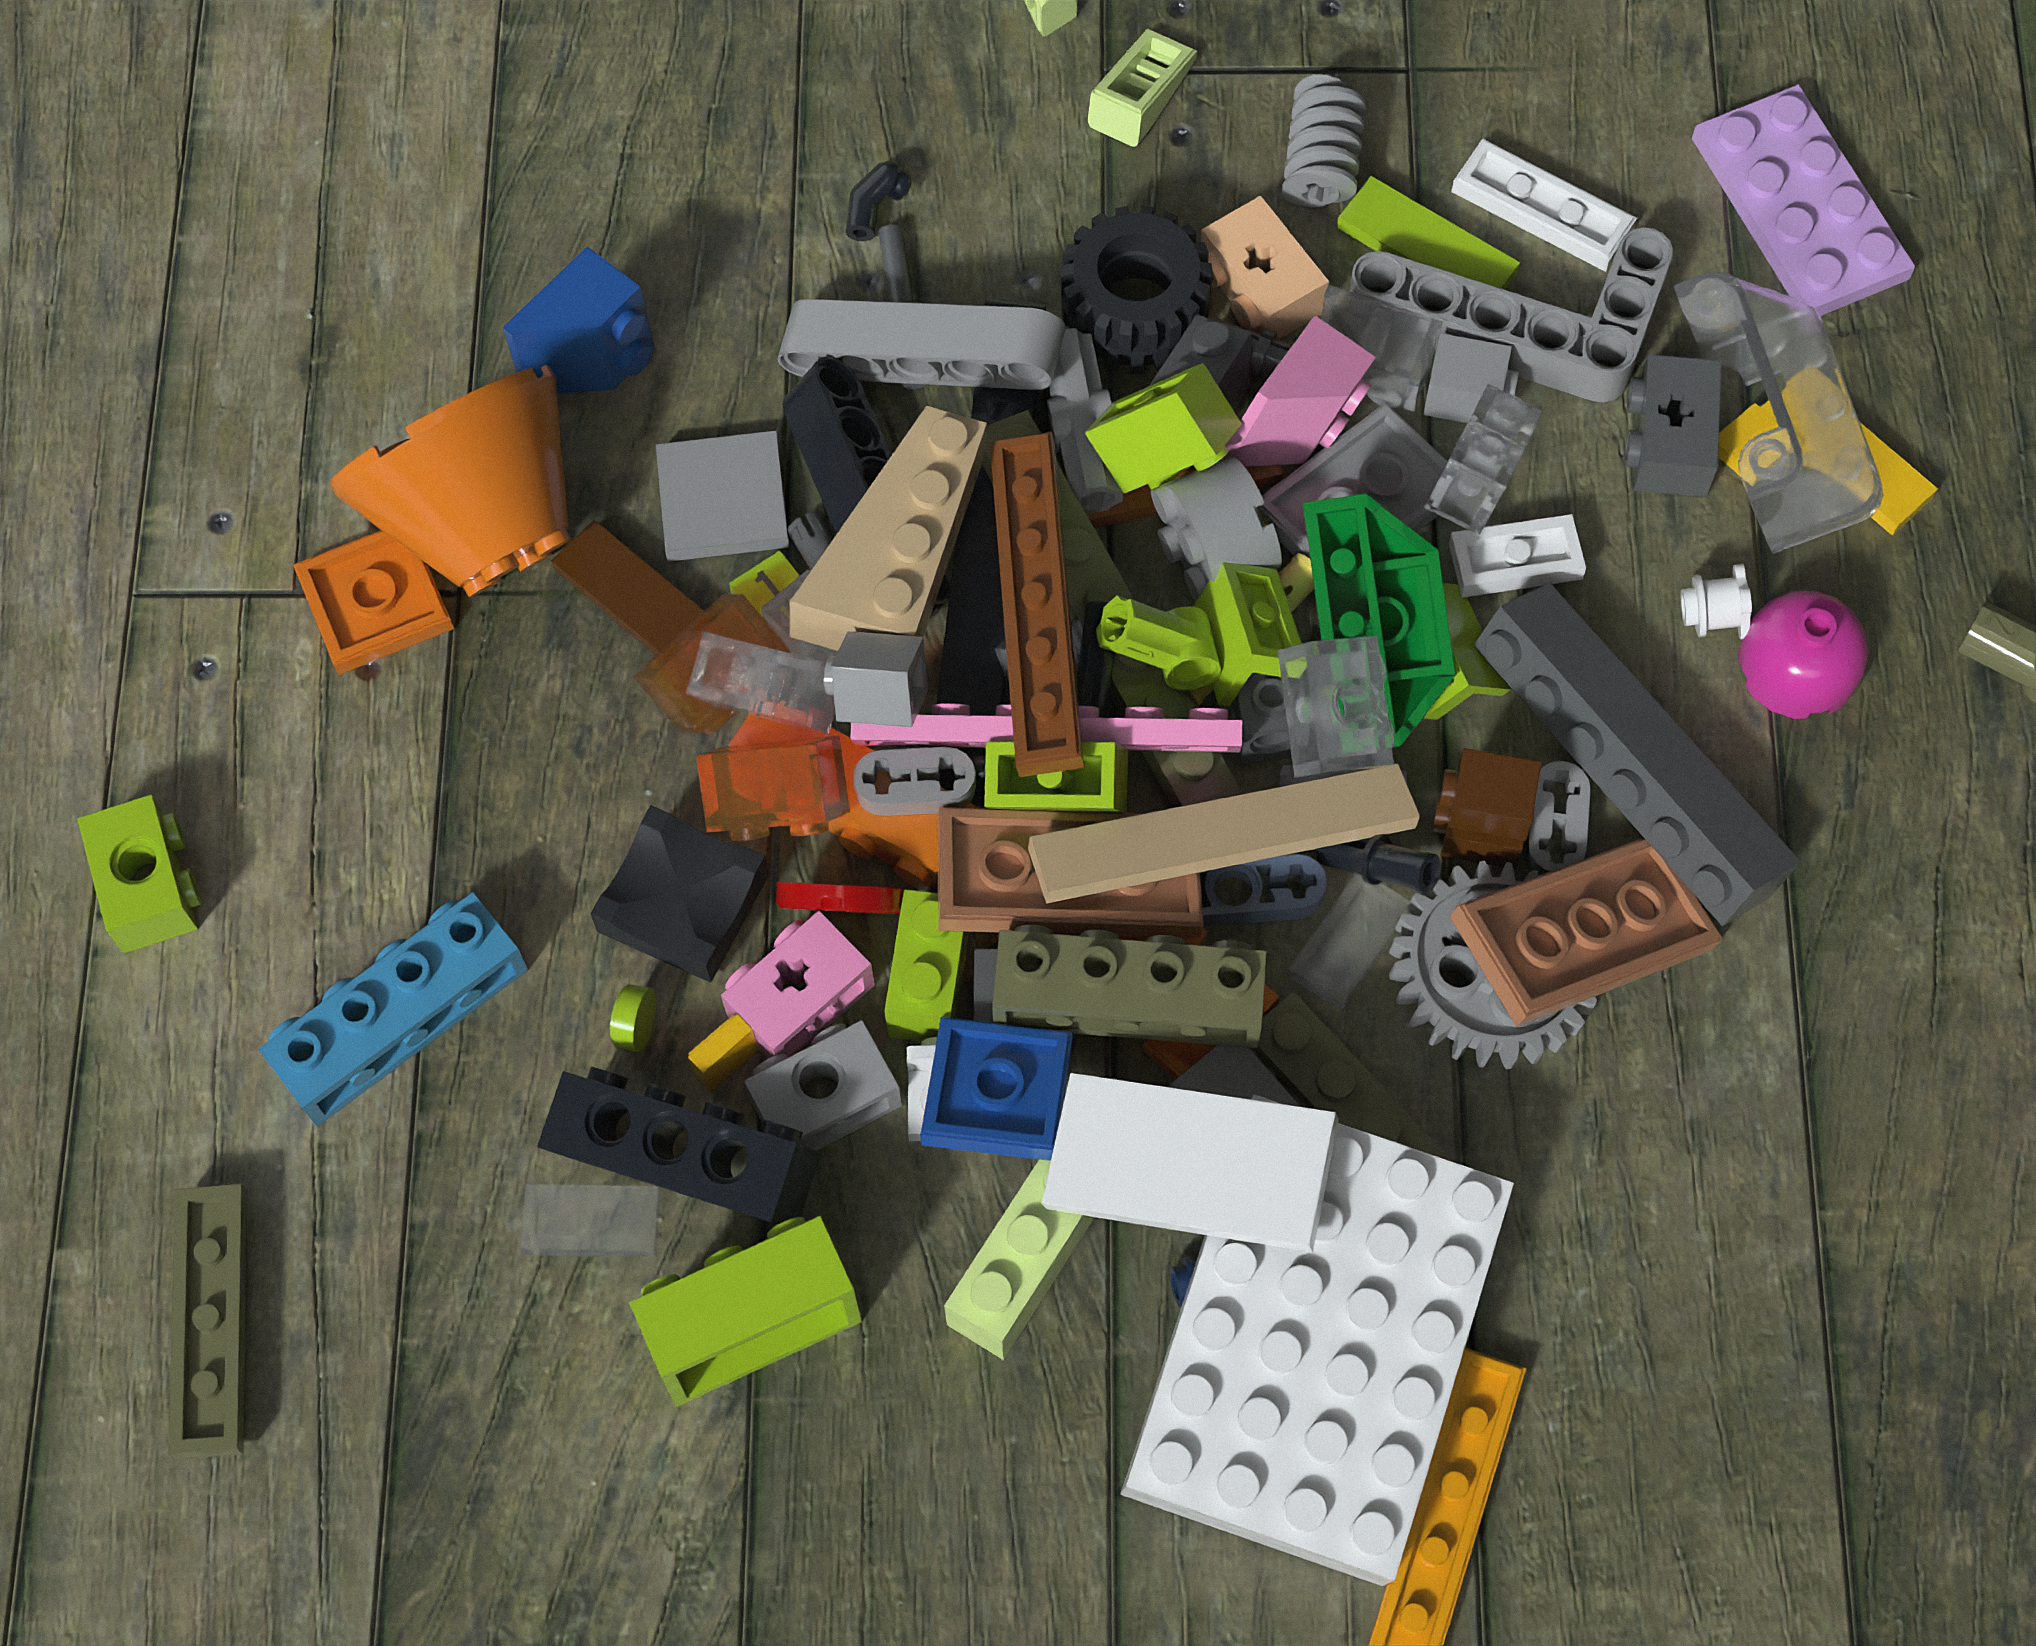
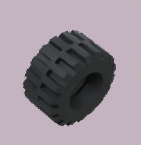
M1128 206L1115 208V216L1110 218L1104 212L1092 218V229L1082 225L1074 233V244H1067L1063 254V265L1061 266V315L1065 326H1068V329L1076 328L1079 332L1092 335L1096 360L1100 356L1105 358L1106 368L1118 371L1120 364L1131 365L1130 373H1143L1144 365L1153 363L1156 370L1161 369L1196 315L1205 318L1209 317L1212 263H1208L1209 251L1205 243L1196 242L1197 231L1189 224L1180 228L1178 226V216L1168 211L1162 217L1154 215V207L1141 206V213H1130ZM1141 278L1158 284L1165 291L1152 299L1130 301L1115 296L1107 288L1124 279Z

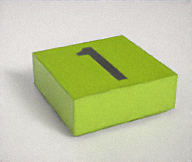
M779 550L731 581L729 586L732 595L763 635L767 637L790 622V600L804 581Z

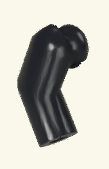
M881 162L852 188L846 223V235L849 238L863 242L874 238L878 205L886 196L896 201L901 200L903 195H907L911 188L912 178L907 170L898 168L896 162Z

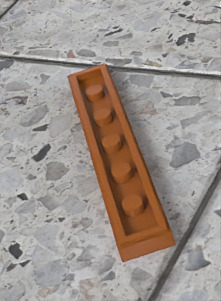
M1052 432L990 441L1016 768L1019 777L1085 768L1056 452Z

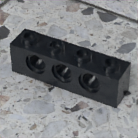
M590 1067L587 1078L565 1071L562 1072L537 1148L776 1225L801 1217L822 1154L800 1145L802 1131L768 1120H764L761 1132L740 1126L744 1116L743 1113L709 1102H705L702 1114L682 1108L686 1096L651 1084L647 1085L644 1096L626 1091L628 1078L595 1067ZM629 1112V1129L618 1140L616 1136L617 1124L620 1118ZM687 1129L689 1135L688 1146L684 1153L675 1159L673 1154L674 1142L677 1136ZM746 1147L748 1153L746 1167L738 1176L733 1177L731 1172L733 1157L740 1149Z

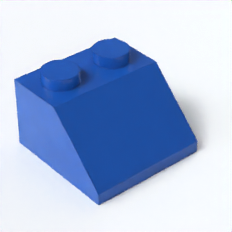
M588 246L503 326L516 373L532 368L537 378H541L544 374L541 368L549 365L556 376L558 394L614 390L628 376H634L641 372L648 364L652 352L655 350L641 287Z

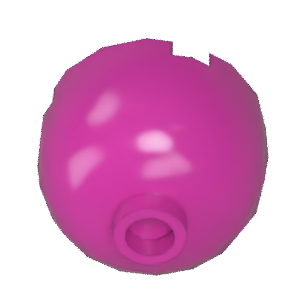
M1790 591L1769 600L1751 619L1750 628L1741 641L1737 655L1738 664H1742V671L1747 678L1745 685L1751 696L1772 712L1793 719H1808L1811 713H1823L1830 710L1828 713L1830 714L1841 709L1856 693L1868 662L1869 649L1866 631L1855 612L1838 598L1818 591Z

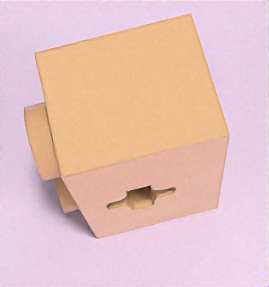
M1261 195L1201 229V242L1205 243L1209 251L1208 263H1212L1211 287H1220L1231 301L1233 314L1242 328L1259 333L1266 329L1277 333V339H1281L1310 322L1314 316L1318 317L1325 313L1329 286L1328 279Z

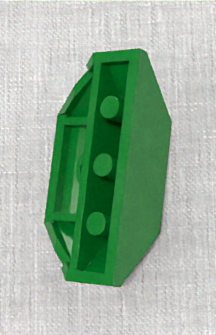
M1366 493L1304 502V517L1337 755L1400 747L1456 676L1438 549L1384 509Z

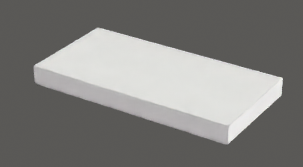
M1070 1073L1042 1204L1048 1210L1313 1252L1339 1119L1336 1113L1331 1111Z

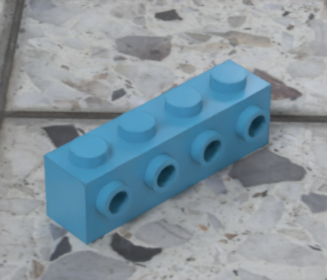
M472 892L461 901L453 900L441 906L430 917L428 925L408 940L399 939L386 946L377 956L375 964L356 978H345L334 984L324 994L322 1003L301 1018L292 1017L282 1022L271 1032L268 1042L258 1050L312 1122L318 1127L526 973L528 969L517 946Z

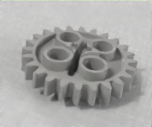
M1480 861L1474 872L1473 879H1469L1465 871L1458 865L1453 868L1448 878L1449 886L1438 878L1434 889L1427 894L1428 897L1415 893L1407 907L1411 914L1402 913L1395 927V930L1402 936L1394 937L1389 948V954L1401 960L1394 963L1389 973V979L1398 982H1408L1401 988L1396 1002L1397 1004L1404 1005L1417 1004L1418 1008L1414 1012L1409 1024L1412 1027H1416L1430 1022L1435 1027L1428 1042L1431 1046L1440 1043L1445 1037H1448L1454 1041L1452 1047L1453 1059L1457 1060L1460 1058L1467 1047L1476 1049L1478 1067L1484 1068L1491 1054L1498 1052L1504 1067L1511 1069L1518 1058L1519 1050L1523 1052L1531 1064H1535L1544 1053L1543 1044L1557 1053L1567 1041L1565 1033L1573 1036L1578 1034L1585 1023L1580 1014H1590L1597 1002L1595 997L1516 1027L1449 917L1459 904L1520 883V881L1515 880L1512 863H1506L1499 877H1492L1486 862ZM1531 871L1525 880L1538 876V871ZM1448 939L1452 946L1446 947L1442 940ZM1450 969L1457 971L1466 980L1467 987L1458 988L1449 985L1441 977L1440 970Z

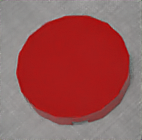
M777 882L776 905H779V908L900 914L905 888Z

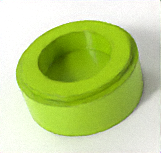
M628 984L621 989L616 998L610 1021V1039L614 1047L634 1052H641L645 1048L650 1038L656 1015V994L654 989Z

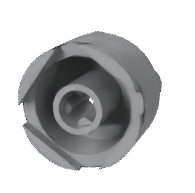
M1235 457L1220 460L1207 469L1195 470L1151 490V497L1161 520L1167 525L1157 530L1160 544L1171 563L1179 560L1182 561L1186 568L1184 570L1185 582L1195 602L1209 580L1214 583L1222 562L1247 564L1271 569L1281 567V550L1274 525L1271 523L1264 526L1257 508L1265 504L1251 475Z

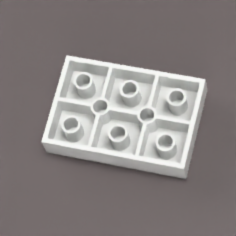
M1255 1094L1251 1099L1256 1101L1281 1104ZM1338 1123L1313 1252L1209 1235L1204 1236L1120 1495L1380 1586H1385L1395 1581L1514 1183Z

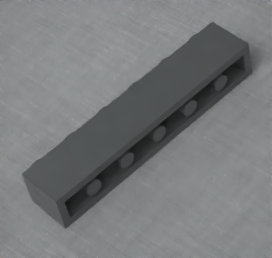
M1550 582L1499 607L1474 646L1715 919L1724 926L1769 899L1801 861Z

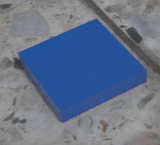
M941 1017L920 1134L921 1146L1051 1161L1064 1104L1073 1045V1032Z

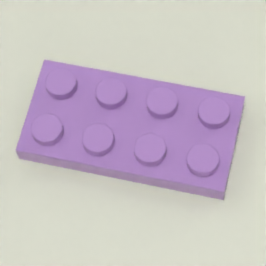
M1799 85L1695 126L1692 136L1693 142L1805 322L1910 280L1915 265Z

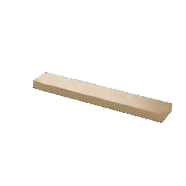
M1393 764L1031 836L1028 851L1046 903L1371 838L1375 835L1415 829L1420 815L1399 764Z

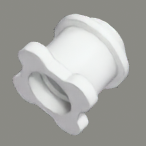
M1744 564L1733 565L1732 578L1702 580L1700 575H1693L1691 588L1681 589V610L1684 626L1695 625L1698 637H1705L1707 630L1738 627L1740 639L1746 636L1750 628L1752 602Z

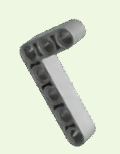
M1637 228L1625 234L1619 243L1592 318L1381 251L1366 253L1358 258L1354 264L1347 308L1352 319L1365 328L1433 350L1437 349L1440 333L1512 346L1507 370L1519 372L1518 377L1584 399L1604 403L1614 401L1627 388L1663 289L1672 260L1673 248L1670 240L1663 233L1652 228ZM1633 264L1644 265L1649 269L1638 268ZM1367 288H1380L1386 292L1375 293ZM1424 306H1436L1442 309V311H1430L1424 308ZM1615 312H1623V313H1626V314H1628V315H1630V316H1632V317H1631V318L1621 317V316L1615 314ZM1492 324L1500 329L1490 330L1481 325ZM1538 343H1551L1555 345L1557 348H1545L1539 345ZM1596 361H1607L1615 367H1604Z

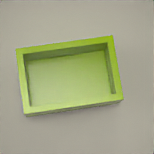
M820 1216L808 1222L803 1217L782 1222L767 1233L768 1240L744 1251L741 1246H731L720 1250L705 1260L704 1269L682 1279L677 1274L656 1279L642 1288L640 1291L642 1297L629 1302L658 1372L676 1407L862 1322L854 1289Z

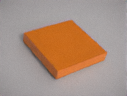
M382 530L293 565L338 675L454 629L427 563Z

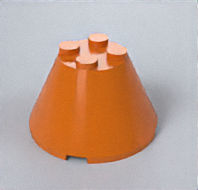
M545 365L541 368L544 373L541 378H537L532 368L501 378L409 424L404 428L410 439L395 443L382 451H379L377 445L373 446L343 467L329 482L335 496L455 585L463 587L468 597H473L501 581V576L517 567L522 572L553 555L551 551L571 540L567 532L569 525L557 380L551 367Z

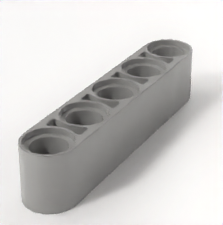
M804 299L794 302L777 360L785 370L801 377L807 373L821 357L829 356L845 363L855 373L859 381L1035 390L1049 387L1052 383L1066 328L1064 322L1051 312L1027 307Z

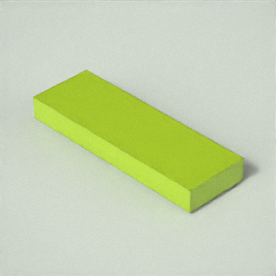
M1372 176L1368 178L1338 217L1337 228L1375 251L1388 252L1506 290L1518 274L1519 261Z

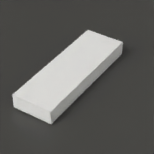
M1482 139L1454 179L1452 192L1605 272L1614 260L1620 241L1625 234L1635 228L1637 217L1485 139Z

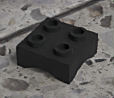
M650 805L640 823L635 839L623 864L612 882L600 895L590 915L598 933L711 983L769 876L766 857L764 854L746 846L732 844L710 836L679 820L672 814Z

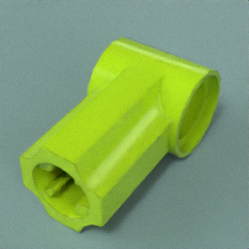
M1118 595L1103 607V615L1100 624L1096 628L1100 647L1163 669L1167 685L1174 690H1199L1212 684L1220 676L1221 665L1210 620L1207 613L1202 609L1188 606L1164 612Z

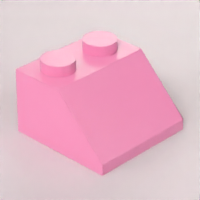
M1314 316L1258 391L1240 421L1242 426L1227 442L1226 447L1229 451L1221 460L1235 457L1244 467L1304 464L1318 444L1325 448H1330L1349 421L1347 417L1340 413L1341 410L1351 416L1372 385L1362 378L1376 357L1317 316Z

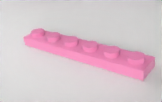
M934 704L931 705V715H917L913 727L851 723V741L856 746L986 748V742H1014L1011 705L996 706V716H970L969 705ZM1079 706L1082 742H1115L1129 751L1240 752L1242 747V720H1228L1227 709L1195 708L1190 709L1189 719H1164V709L1129 707L1125 708V718H1099L1098 707Z

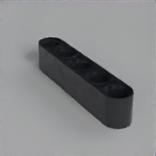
M828 356L821 357L784 397L782 406L837 534L892 454L857 376L845 363ZM945 574L931 616L949 599L950 586Z

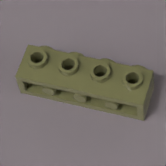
M1021 925L1016 927L1014 931L999 930L992 1002L993 1023L1073 1032V1034L1258 1048L1262 1028L1267 951L1252 950L1251 945L1235 940L1218 941L1211 947L1186 945L1183 939L1170 935H1155L1147 938L1146 941L1121 940L1117 934L1105 930H1088L1082 932L1080 936L1054 934L1053 930L1040 925Z

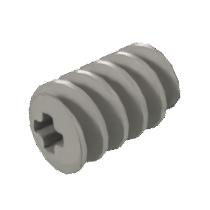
M1312 74L1301 79L1295 86V101L1291 116L1293 121L1290 123V141L1287 147V161L1284 171L1285 181L1283 182L1282 194L1287 202L1296 206L1319 208L1330 203L1349 200L1356 194L1357 180L1355 176L1359 172L1360 165L1357 157L1361 154L1362 141L1359 137L1363 135L1364 121L1362 117L1365 115L1367 102L1362 95L1352 89H1348L1347 85L1339 78L1329 75Z

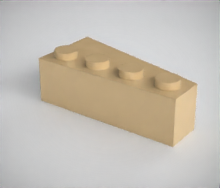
M930 406L925 407L790 600L789 637L838 651L847 631L924 636L983 462L986 422Z

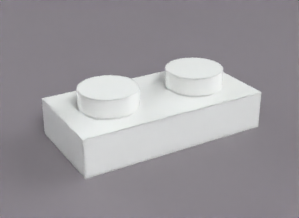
M1572 514L1451 532L1449 548L1462 598L1543 586L1549 582L1550 584L1583 580L1586 565Z

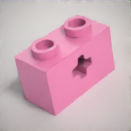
M820 911L815 913L806 922L797 920L786 927L777 937L774 943L775 949L759 963L748 962L741 966L729 978L725 985L726 991L721 994L727 1017L730 1018L732 1015L738 1014L753 1029L757 1047L767 1059L779 1054H787L791 1057L799 1053L815 1036L825 1030L875 986L871 963ZM789 980L797 986L805 982L806 988L800 992L792 986L784 990L783 984Z

